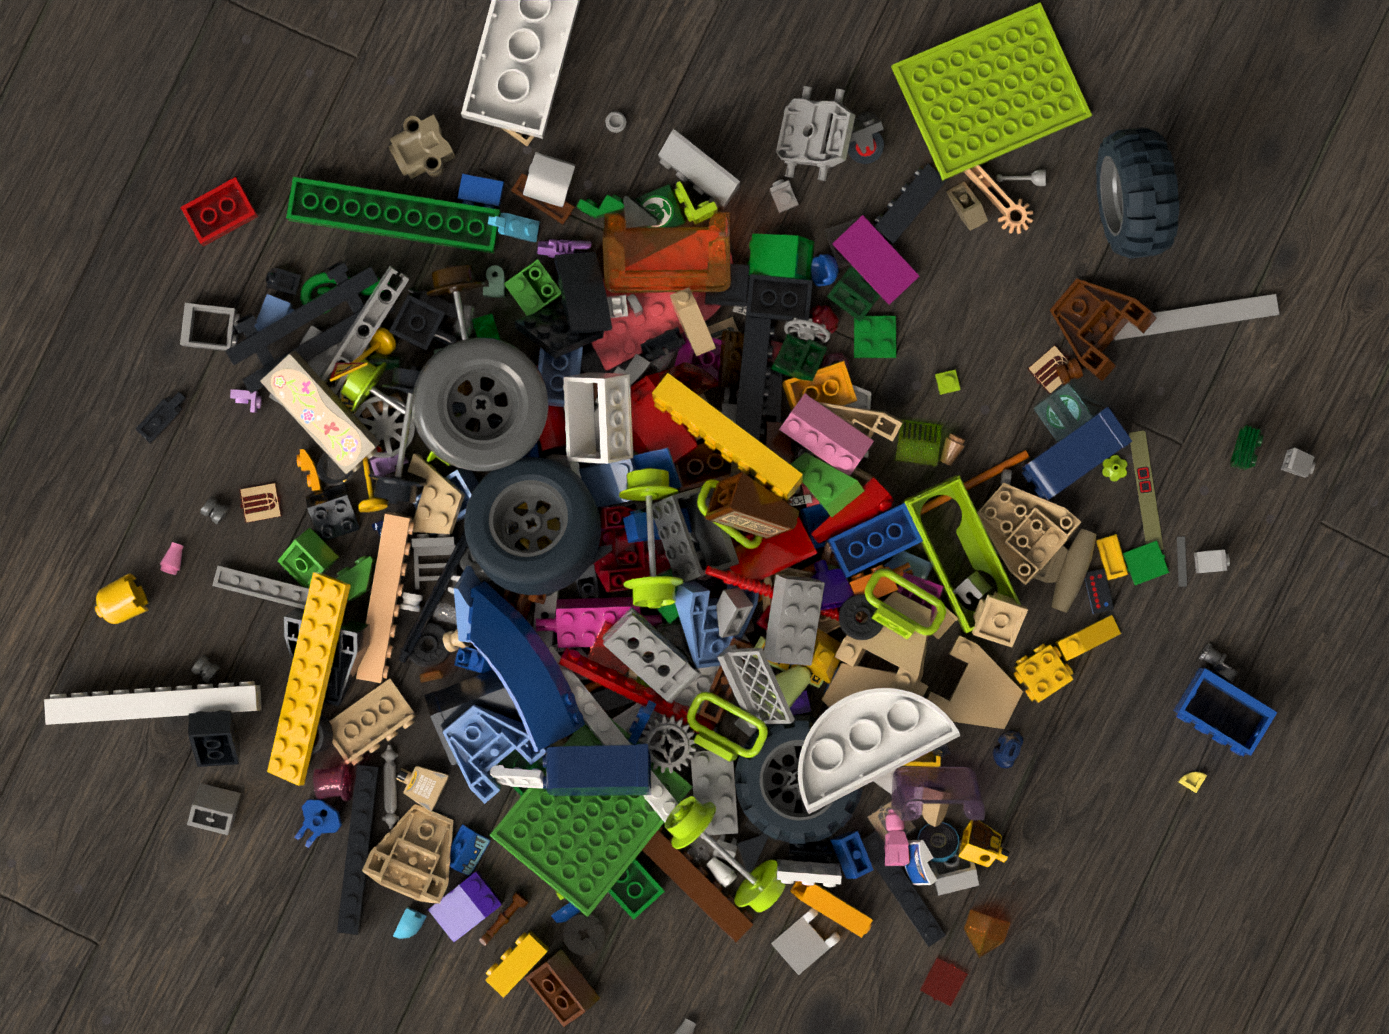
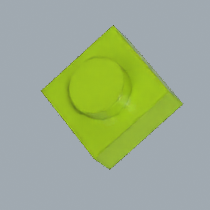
M956 370L935 374L939 395L960 391Z

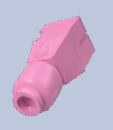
M900 809L888 810V815L885 818L886 830L889 831L885 835V866H905L909 863V843L903 831L905 828L904 815L901 814Z

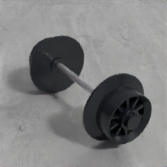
M409 366V370L394 367L392 383L382 386L403 390V392L408 393L395 476L368 475L376 480L374 496L388 499V503L400 504L401 501L415 503L418 487L427 485L425 482L408 480L405 477H401L412 412L413 390L422 367Z

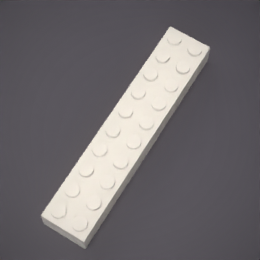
M255 681L239 682L237 687H234V683H220L218 688H213V684L197 685V689H192V685L176 686V691H171V687L155 688V692H150V688L134 689V693L129 694L128 689L114 690L113 695H108V691L92 692V696H88L87 692L71 693V698H67L66 694L50 695V699H44L46 725L185 716L198 711L216 712L218 710L245 712L262 710L260 685H255Z

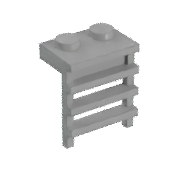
M418 534L417 539H412L415 590L420 589L419 581H435L440 577H419V569L444 568L447 564H419V556L451 555L456 546L455 537H450V534H438V538H429V534ZM457 568L452 576H457ZM453 580V588L455 587V585H456V583H457V582L454 581V580Z

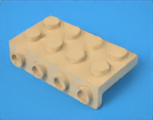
M390 678L329 721L333 729L332 743L344 758L347 765L352 763L354 766L364 759L362 755L365 752L369 751L372 753L381 747L379 742L385 738L389 741L398 735L396 730L402 726L406 729L415 723L413 718L417 715Z

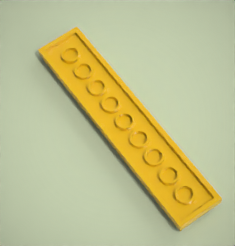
M313 572L267 770L268 773L298 786L305 783L351 586L320 572Z

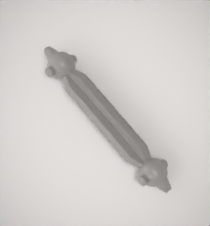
M388 745L384 754H381V757L386 760L384 764V808L387 812L382 819L388 824L389 829H393L394 823L399 820V816L395 814L397 790L396 765L393 761L398 757V753H395L392 746Z

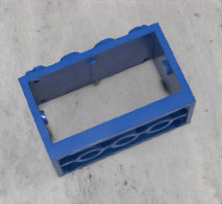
M1206 668L1198 669L1173 710L1178 713L1177 718L1185 723L1190 724L1192 722L1196 724L1194 726L1196 730L1208 735L1210 733L1214 735L1212 737L1214 741L1226 746L1228 744L1232 746L1230 750L1243 757L1244 755H1252L1277 714L1273 709ZM1203 680L1262 716L1245 746L1218 731V728L1208 725L1185 711Z

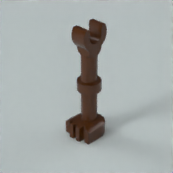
M518 891L512 896L513 902L498 915L496 922L480 938L479 941L484 946L487 945L504 924L510 922L509 918L519 907L525 908L529 903Z

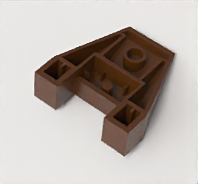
M1076 279L1050 309L1051 314L1080 363L1102 382L1116 367L1102 352L1123 327L1129 322L1144 334L1157 319L1148 308L1135 298L1080 279Z

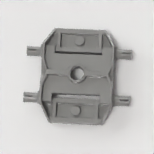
M804 86L802 98H794L785 107L776 153L787 164L786 177L794 178L795 166L803 164L820 167L817 179L826 181L828 169L846 160L855 114L842 103L845 90L836 89L834 101L817 102L810 100L812 88ZM831 114H833L832 123L830 121ZM830 125H831L830 133H829V138H828V142H827V147H826V135H827V130L829 129V127H830ZM813 128L812 134L808 137L809 129Z

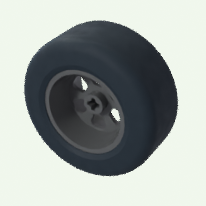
M521 458L507 467L492 470L474 489L465 512V536L473 557L492 581L507 590L519 594H549L572 584L588 569L595 558L600 544L601 518L598 507L586 484L574 471L565 465L546 458ZM539 501H544L551 505L545 514L536 512ZM527 503L529 510L527 514L519 516L514 512L517 507ZM556 517L560 518V529L558 531L548 529L547 523L549 520ZM506 523H518V532L507 535ZM546 536L552 540L548 547L542 550L539 549L538 540ZM522 538L530 541L529 549L526 552L515 548V545Z

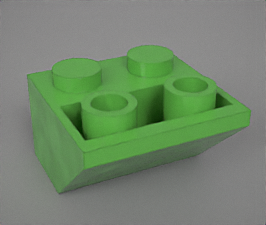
M536 260L504 283L526 316L548 307L561 295L560 289L539 260Z
M363 556L355 561L356 566L353 568L346 567L337 573L339 576L336 578L337 580L351 585L348 601H353L370 590L376 563L374 557Z

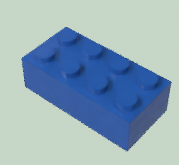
M905 503L827 539L834 557L846 578L923 541Z

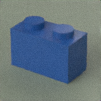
M462 174L458 200L462 201V204L473 206L478 204L483 205L482 207L500 209L504 182Z
M858 831L846 832L831 840L846 879H856L874 870Z

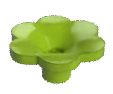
M1113 455L1110 459L1103 461L1104 469L1102 473L1105 477H1109L1111 481H1117L1119 478L1126 476L1127 471L1125 468L1127 467V462L1120 459L1118 455Z

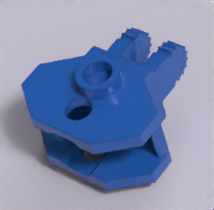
M323 799L307 800L302 806L305 819L302 824L304 825L295 838L297 840L302 838L305 831L309 828L314 832L305 844L309 848L316 838L323 833H336L342 826L339 812ZM323 809L327 811V816L322 815Z

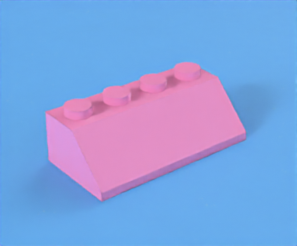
M807 394L803 395L779 429L848 476L853 473L874 442V440Z

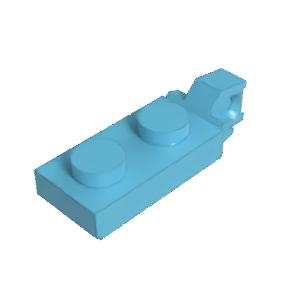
M501 213L500 217L489 216L488 225L499 227V234L536 242L540 221Z

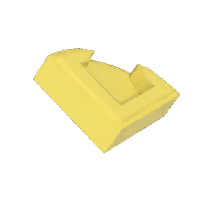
M1190 772L1183 775L1178 782L1197 793L1207 775L1201 772Z

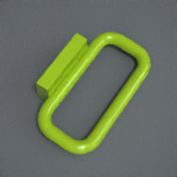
M714 479L706 481L698 495L697 505L704 516L708 510L706 505L708 493L719 482ZM713 522L748 549H754L762 542V537L755 535L753 540H749L736 529Z
M879 569L875 571L866 585L865 597L872 606L877 608L871 618L907 640L914 631L922 635L936 633L945 618L946 607L940 599L892 570ZM887 577L934 605L938 613L931 626L924 627L877 599L873 595V590L879 579Z
M701 692L698 694L688 710L687 722L693 730L699 733L696 735L694 743L729 762L736 760L738 755L746 758L756 756L761 751L767 738V726L761 719L713 693ZM708 700L755 725L759 729V736L751 749H745L699 724L695 716L702 701Z

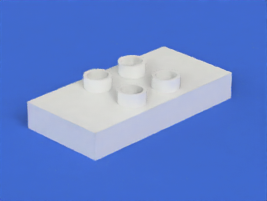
M492 0L462 108V117L543 139L580 0Z

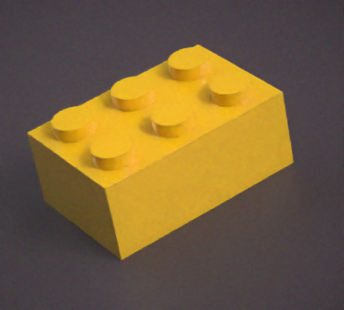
M532 931L528 934L524 932L516 940L517 946L514 949L509 947L500 957L503 961L499 965L495 962L486 972L488 976L485 981L503 998L549 949Z

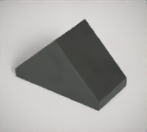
M626 195L623 198L626 228L658 226L662 223L633 197Z

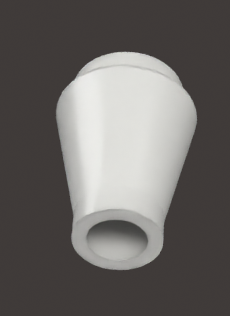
M716 857L712 858L706 865L718 883L725 888L737 877L734 873L735 870L719 861Z

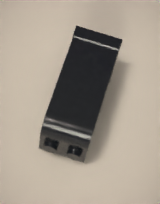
M494 670L424 695L430 717L451 765L457 764V761L444 737L443 730L471 706L477 705L523 723L509 693Z

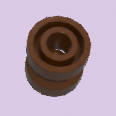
M1075 358L1069 360L1065 365L1055 366L1063 385L1070 383L1074 378L1079 379L1083 377L1080 365Z

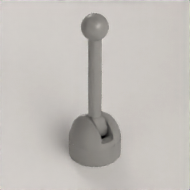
M1046 169L1036 170L1031 176H1003L998 174L995 179L997 182H1002L1003 180H1031L1037 186H1046Z

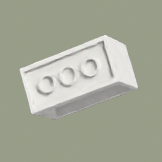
M589 372L564 377L567 461L608 464L633 458L630 374ZM593 383H598L601 452H596Z

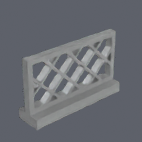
M729 645L717 656L741 709L761 719L765 724H789L795 720L762 648L737 649L736 645ZM757 655L760 663L753 659L752 656ZM749 664L757 669V673L748 667ZM760 674L766 675L769 681L761 677ZM757 682L766 687L765 691L757 686ZM769 690L775 694L777 700L768 694ZM765 700L774 705V707L771 708L770 706H768L765 703ZM777 709L781 710L784 713L785 717L777 712ZM747 722L750 728H757L755 725Z

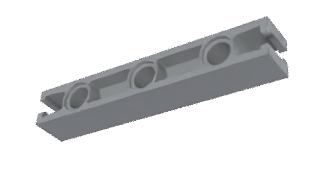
M389 266L319 377L324 382H326L325 379L333 372L337 361L344 360L346 363H351L363 353L409 281L408 276L400 273L399 276L402 279L395 288H392L387 283L392 274L397 275L398 271ZM382 290H390L391 296L388 299H382L380 297ZM367 325L369 330L366 334L361 335L357 331L358 327ZM347 375L338 378L335 384L331 385L330 389L335 394H337L344 383Z

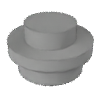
M611 112L606 117V127L611 132H621L626 126L625 116L620 112Z

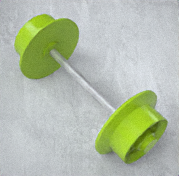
M363 359L361 362H367L368 365L347 375V382L341 394L354 402L352 412H356L370 393H373L405 415V407L375 388L387 366L385 362L376 367ZM459 412L455 417L461 416V413ZM431 451L427 462H431L435 458L441 459Z
M644 468L626 474L627 489L621 491L619 497L626 500L646 501L650 577L628 580L624 582V587L633 589V605L660 608L661 606L676 603L675 587L683 584V579L656 576L652 500L665 499L678 494V489L669 487V472L666 470Z
M694 796L687 797L671 811L665 821V828L673 835L672 846L675 849L684 848L701 836L745 877L736 892L735 904L738 907L749 905L756 912H763L771 907L781 896L785 888V883L777 880L778 863L775 860H768L749 873L704 831L715 815L716 805L713 802L701 804Z

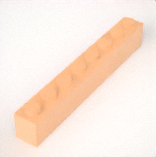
M388 512L384 516L366 624H370V645L358 667L356 679L381 683L383 678L387 679L389 666H386L387 658H391L393 646L389 644L391 637L394 638L396 632V625H393L394 617H398L400 605L397 604L398 596H402L404 584H400L401 576H405L407 564L404 563L405 555H409L411 543H408L409 534L412 535L414 530V522H411L412 517Z

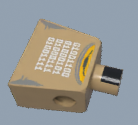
M416 766L413 773L401 768L396 779L407 784L403 792L404 794L432 812L450 775Z

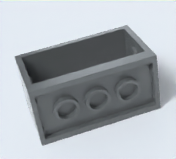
M702 487L672 495L652 504L653 519L655 520L659 537L662 540L666 557L669 560L673 577L683 579V583L709 575L705 573V570L702 571L678 501L684 500L685 506L688 509V514L706 566L723 571L740 564L730 535L712 521L707 520L698 508L697 499ZM713 488L710 489L706 498L707 507H709L714 492Z

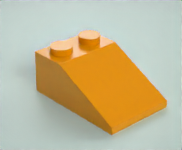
M844 361L817 370L813 381L792 378L782 383L791 411L804 394H807L817 402L847 405L857 401Z

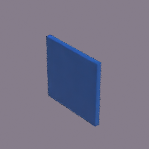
M668 447L633 455L637 470L644 468L666 470L669 472V487H682Z

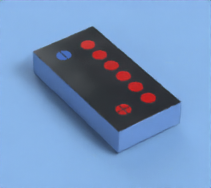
M1105 569L1087 572L1085 583L1092 613L1113 610L1114 607Z

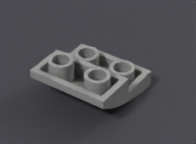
M536 152L523 195L563 208L576 164Z

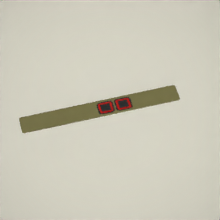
M1146 432L1129 433V437L1132 440L1130 445L1145 542L1148 544L1157 540L1160 550H1163Z

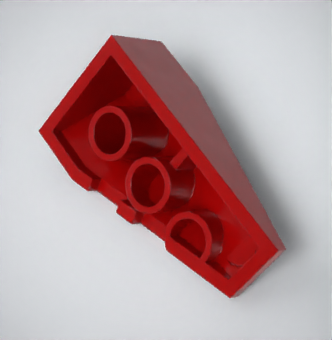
M873 477L862 487L864 489L863 493L836 515L830 516L811 534L818 543H821L878 516L881 512L887 511L891 507L892 502H894L893 498Z

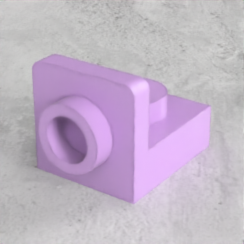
M231 389L230 398L236 399L235 403L248 404V400H251L250 412L257 413V408H261V396H258L257 391L250 394L246 390Z

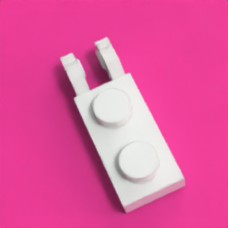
M495 765L490 770L491 776L495 777L496 782L500 785L543 788V776L545 775L539 769L523 770L518 767L508 769L503 765Z

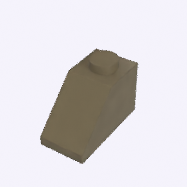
M965 182L946 191L961 220L970 231L988 221L980 201Z

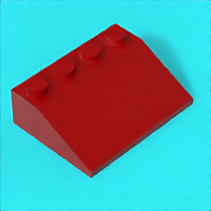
M797 517V524L793 530L769 539L763 538L760 545L754 549H748L734 538H731L740 564L730 567V570L735 574H740V576L744 575L745 578L750 577V579L760 581L817 554V551L800 518ZM747 532L742 533L749 540H753L755 535Z

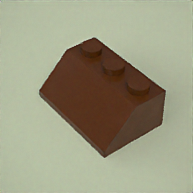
M562 950L552 955L525 977L563 1027L585 1013L600 999L595 990L588 984Z

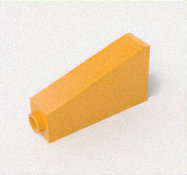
M796 881L790 890L802 902L861 938L871 928L873 920L817 883L815 885H804L802 881Z

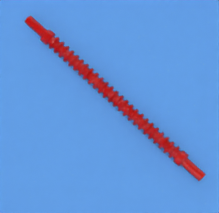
M707 566L705 570L706 574L722 579L724 583L733 584V586H738L739 588L743 587L745 590L748 589L760 595L764 594L765 597L768 595L769 598L773 597L774 586L771 587L770 584L766 585V583H761L759 580L755 581V579H750V577L745 578L744 575L740 576V574H735L729 570L725 572ZM840 609L821 610L820 615H825L827 618L830 617L839 621ZM856 617V620H857L859 623H861V622L864 620V619L859 620V619H857V617Z

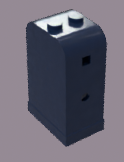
M1107 407L1023 466L1024 471L1022 474L1028 482L1032 481L1035 485L1034 491L1038 497L1049 500L1118 450L1127 446L1132 440Z
M648 744L546 748V755H543V768H546V776H543V789H546L549 795H651V752Z

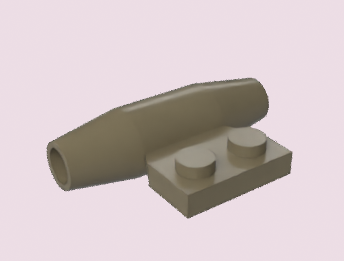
M1081 529L1069 550L1062 546L1034 577V579L1045 583L1056 582L1052 608L1067 613L1077 597L1092 560L1096 534Z

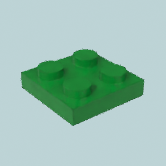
M865 316L861 322L854 318V358H896V316Z

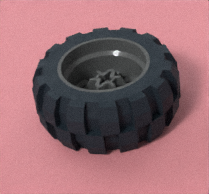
M1144 127L1117 130L1105 137L1103 142L1100 143L1096 164L1097 198L1104 233L1108 243L1111 244V249L1118 255L1130 259L1157 256L1172 247L1174 237L1177 236L1178 184L1173 158L1168 150L1166 140L1159 132Z
M793 715L795 720L789 724H765L768 731L767 738L761 751L756 756L746 758L739 755L735 768V786L743 812L752 824L764 834L776 840L793 844H805L832 836L834 832L844 827L853 816L852 814L860 802L863 788L860 787L808 814L801 797L799 783L791 785L790 783L796 779L795 775L798 774L799 758H796L794 746H803L806 736L818 718L809 715ZM759 729L745 743L743 748L751 749L759 736ZM787 754L792 755L794 758L791 766H785L782 763V758ZM772 759L782 766L780 770L769 767ZM781 773L784 778L781 784H774L772 782L773 774ZM780 787L782 791L772 799L768 791ZM791 791L794 794V799L788 803L784 802L782 799L783 793ZM796 799L801 800L803 812H794Z

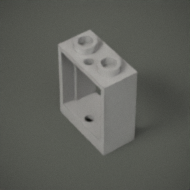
M185 303L180 345L222 351L229 349L237 344L238 335H235L233 323L240 319V314H237L235 308ZM195 311L230 315L226 345L192 341Z

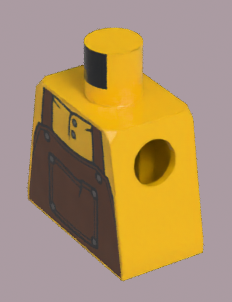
M973 817L963 831L958 857L989 867L995 859L1005 862L1010 852L1000 847L1001 834Z

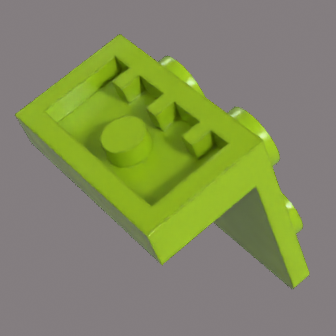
M681 182L676 183L675 195L680 204L684 202L686 206L684 212L689 222L693 221L697 225L718 214V208L714 201L711 203L705 201L697 206L698 209L695 210Z

